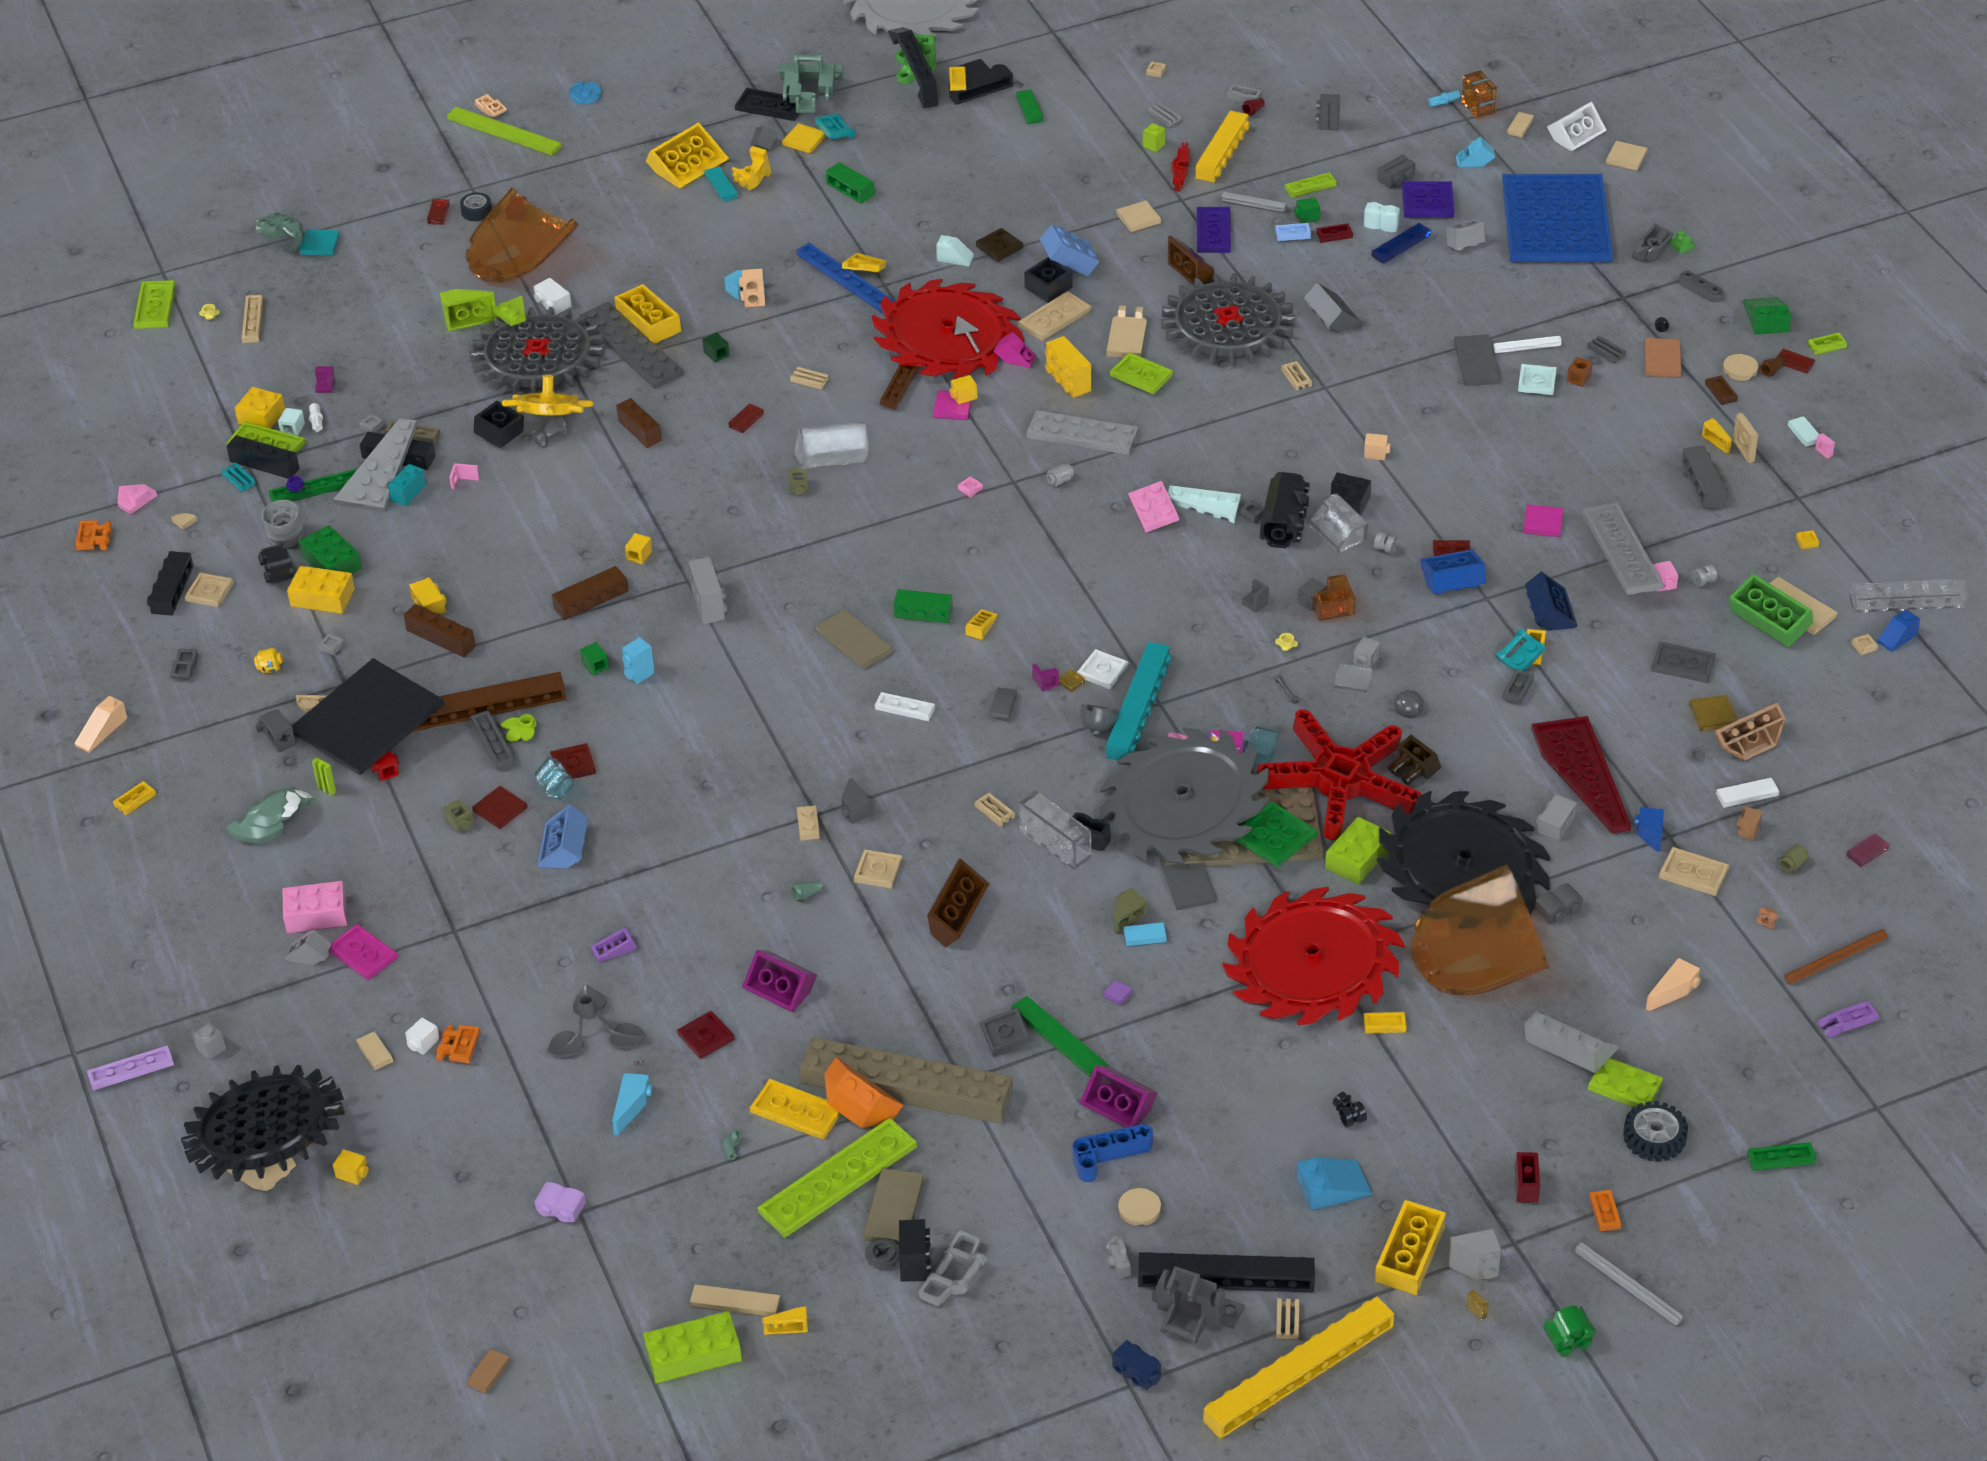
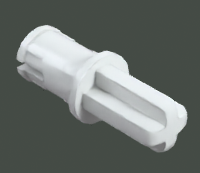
M313 403L309 406V421L312 424V430L319 432V430L323 429V415L320 413L319 404Z

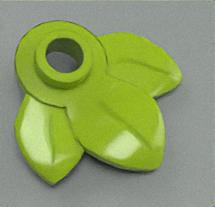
M524 714L520 718L512 717L501 723V727L509 730L505 737V740L508 742H516L521 738L524 741L530 740L535 734L534 728L537 725L536 719L530 714Z

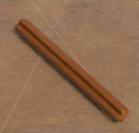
M1884 929L1876 931L1786 974L1785 979L1791 985L1886 940L1888 935Z

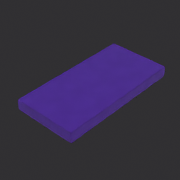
M1197 207V253H1231L1230 207Z

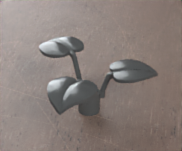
M586 984L573 1003V1011L579 1016L577 1034L575 1035L571 1031L558 1033L551 1040L547 1051L552 1055L562 1057L571 1056L580 1051L584 1046V1040L579 1038L582 1032L583 1018L593 1019L596 1015H598L608 1032L612 1034L609 1037V1042L614 1047H629L641 1040L645 1034L640 1027L631 1023L618 1024L615 1030H612L600 1013V1010L607 1003L606 997Z

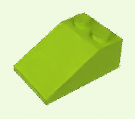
M454 289L439 293L443 320L448 332L498 319L493 310V307L496 306L493 291Z

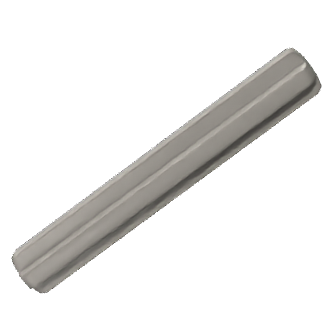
M1224 192L1222 195L1223 202L1278 212H1285L1286 203L1229 192Z

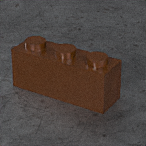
M632 398L616 405L618 421L646 448L662 441L660 425Z

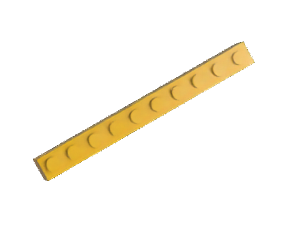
M1378 1297L1364 1302L1354 1312L1347 1313L1343 1319L1330 1324L1323 1332L1314 1334L1309 1341L1302 1345H1297L1293 1351L1285 1356H1280L1270 1366L1263 1367L1250 1379L1246 1378L1233 1390L1230 1389L1219 1399L1209 1402L1204 1408L1203 1421L1222 1439L1391 1329L1394 1325V1313Z

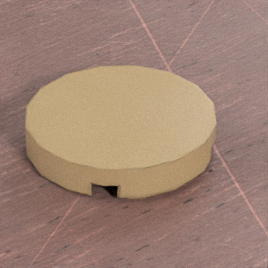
M1734 354L1724 360L1723 372L1725 375L1727 373L1729 378L1733 380L1747 381L1757 375L1759 366L1758 362L1749 355Z
M1136 1188L1125 1192L1121 1196L1118 1210L1120 1217L1126 1223L1132 1226H1138V1224L1147 1226L1155 1222L1160 1216L1161 1202L1154 1192L1144 1188Z

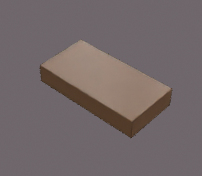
M490 1349L466 1381L467 1386L487 1394L510 1362L509 1356Z

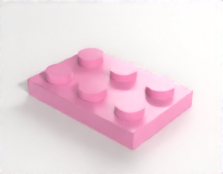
M1162 481L1128 493L1145 533L1179 520V516Z

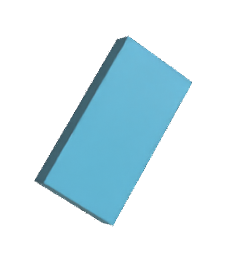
M1163 922L1123 927L1126 946L1166 942Z

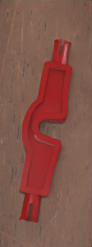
M1182 142L1181 148H1178L1177 157L1172 161L1173 185L1176 192L1177 188L1179 192L1181 186H1184L1188 172L1189 148L1187 142H1185V146L1184 142Z

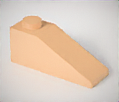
M108 696L95 708L74 743L75 746L89 753L127 719L124 702L112 696Z
M1678 958L1648 995L1646 1010H1654L1688 995L1693 988L1696 989L1701 981L1699 977L1700 968Z

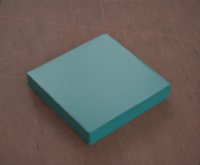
M307 229L300 247V254L333 256L340 236L339 230Z

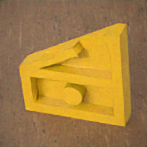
M855 253L843 261L842 268L880 272L886 268L887 261Z

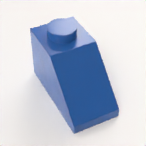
M1905 609L1892 618L1877 642L1889 651H1894L1917 636L1920 618Z
M1640 807L1639 815L1635 814L1634 826L1638 827L1637 835L1655 851L1660 852L1664 809Z

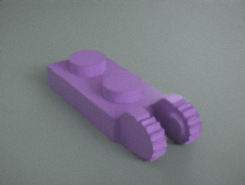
M1866 1001L1833 1012L1831 1015L1820 1019L1818 1023L1821 1028L1828 1027L1825 1034L1828 1037L1837 1036L1840 1032L1878 1021L1880 1015L1871 1003Z

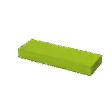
M1328 172L1285 184V190L1291 198L1335 187L1337 186V181Z

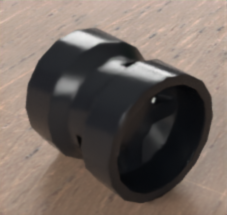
M1360 1101L1353 1103L1350 1107L1343 1106L1339 1108L1341 1122L1346 1128L1353 1126L1354 1122L1362 1123L1367 1120L1366 1110Z

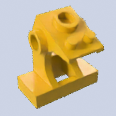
M754 146L749 150L752 161L751 166H746L744 169L732 167L734 182H738L741 187H745L749 191L757 187L764 176L769 177L772 173L767 150Z

